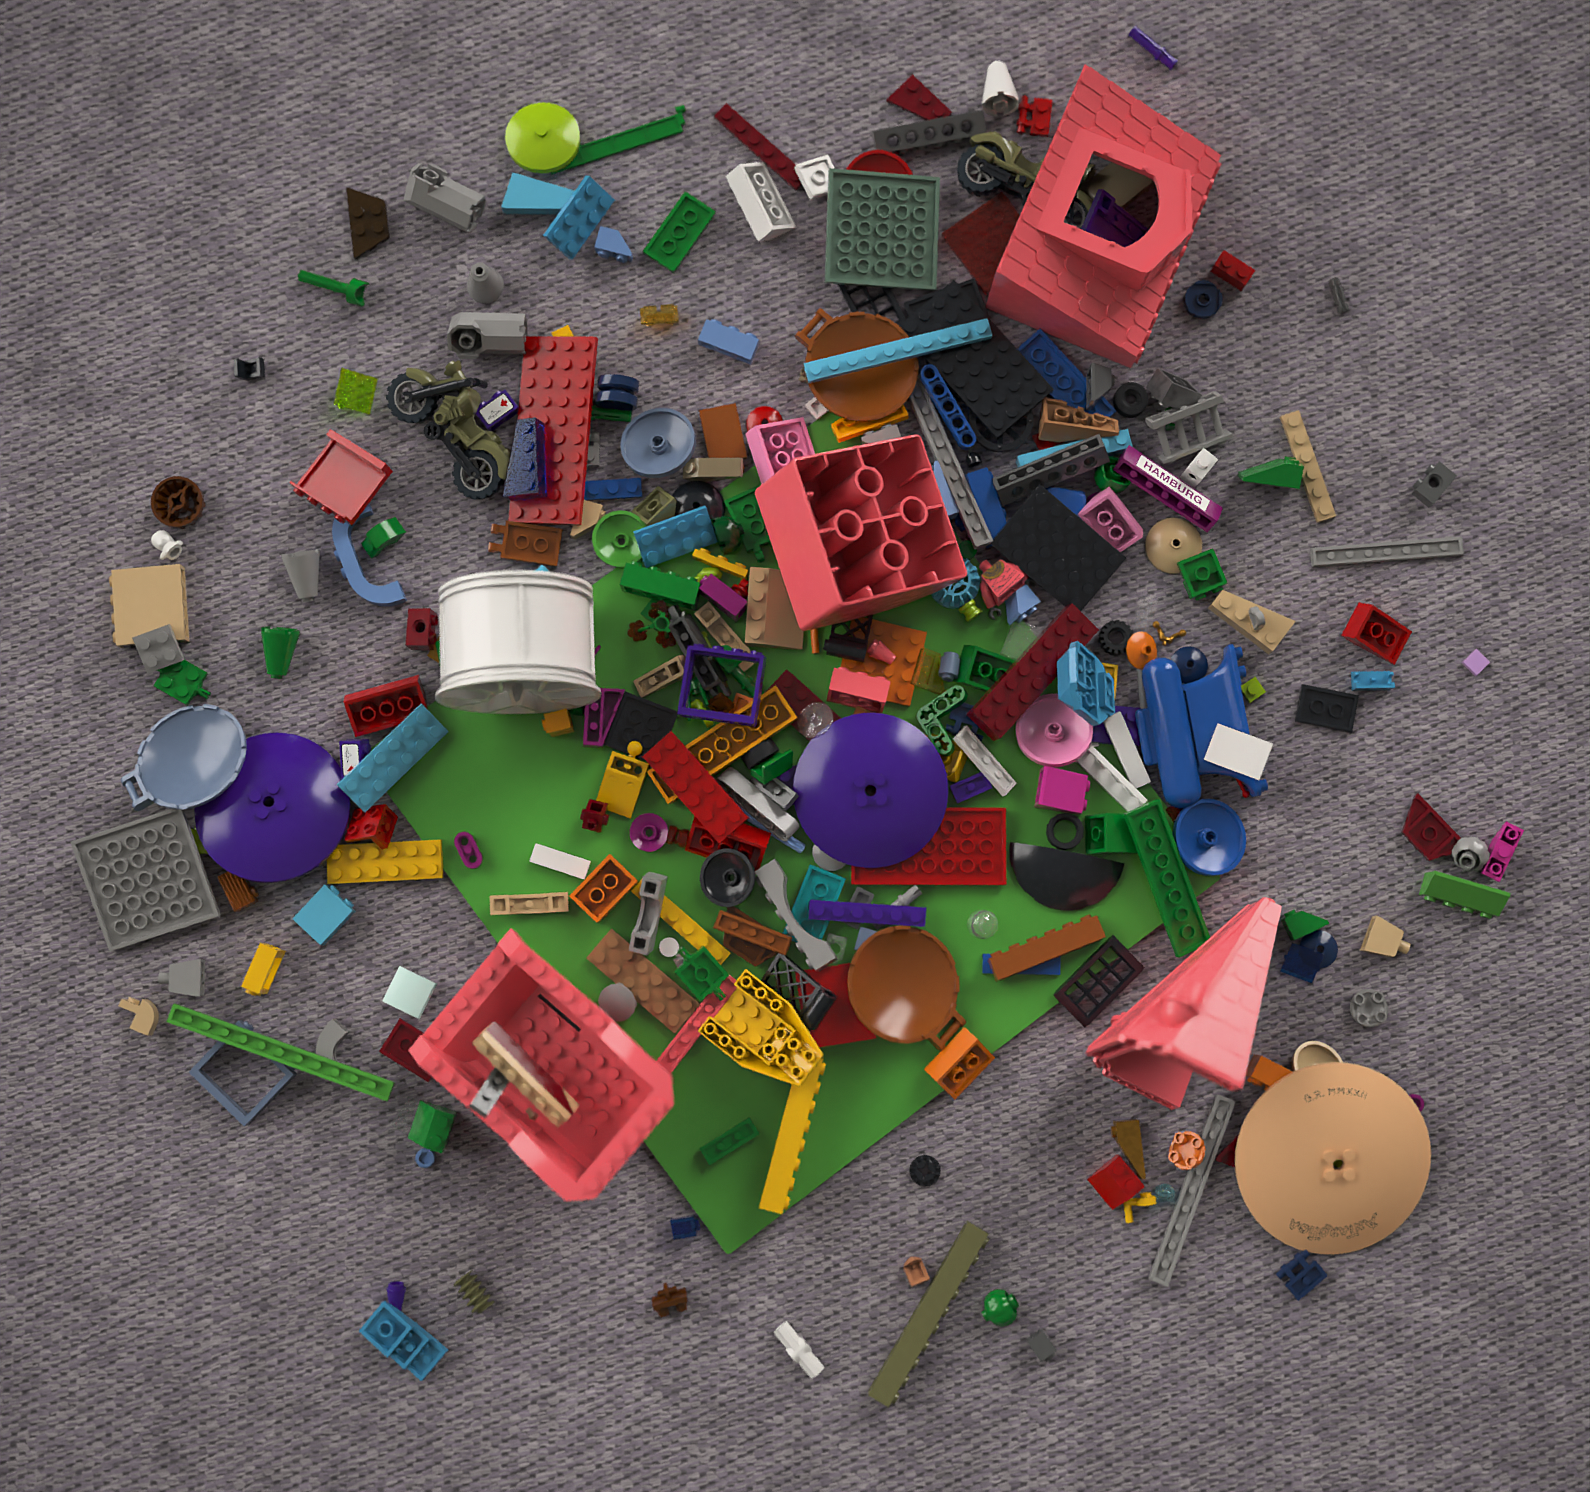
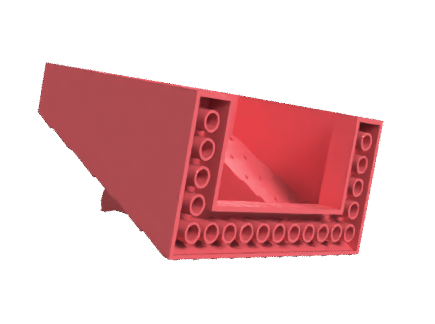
M1085 64L996 270L985 306L986 309L1037 330L1041 329L1044 333L1131 368L1133 363H1138L1144 351V346L1149 339L1151 329L1156 322L1159 310L1164 303L1167 291L1179 267V262L1184 255L1187 243L1192 236L1195 224L1207 200V195L1222 164L1219 162L1221 155ZM1092 154L1142 174L1155 182L1158 192L1156 219L1152 227L1141 239L1127 247L1081 230L1074 225L1064 223V219Z

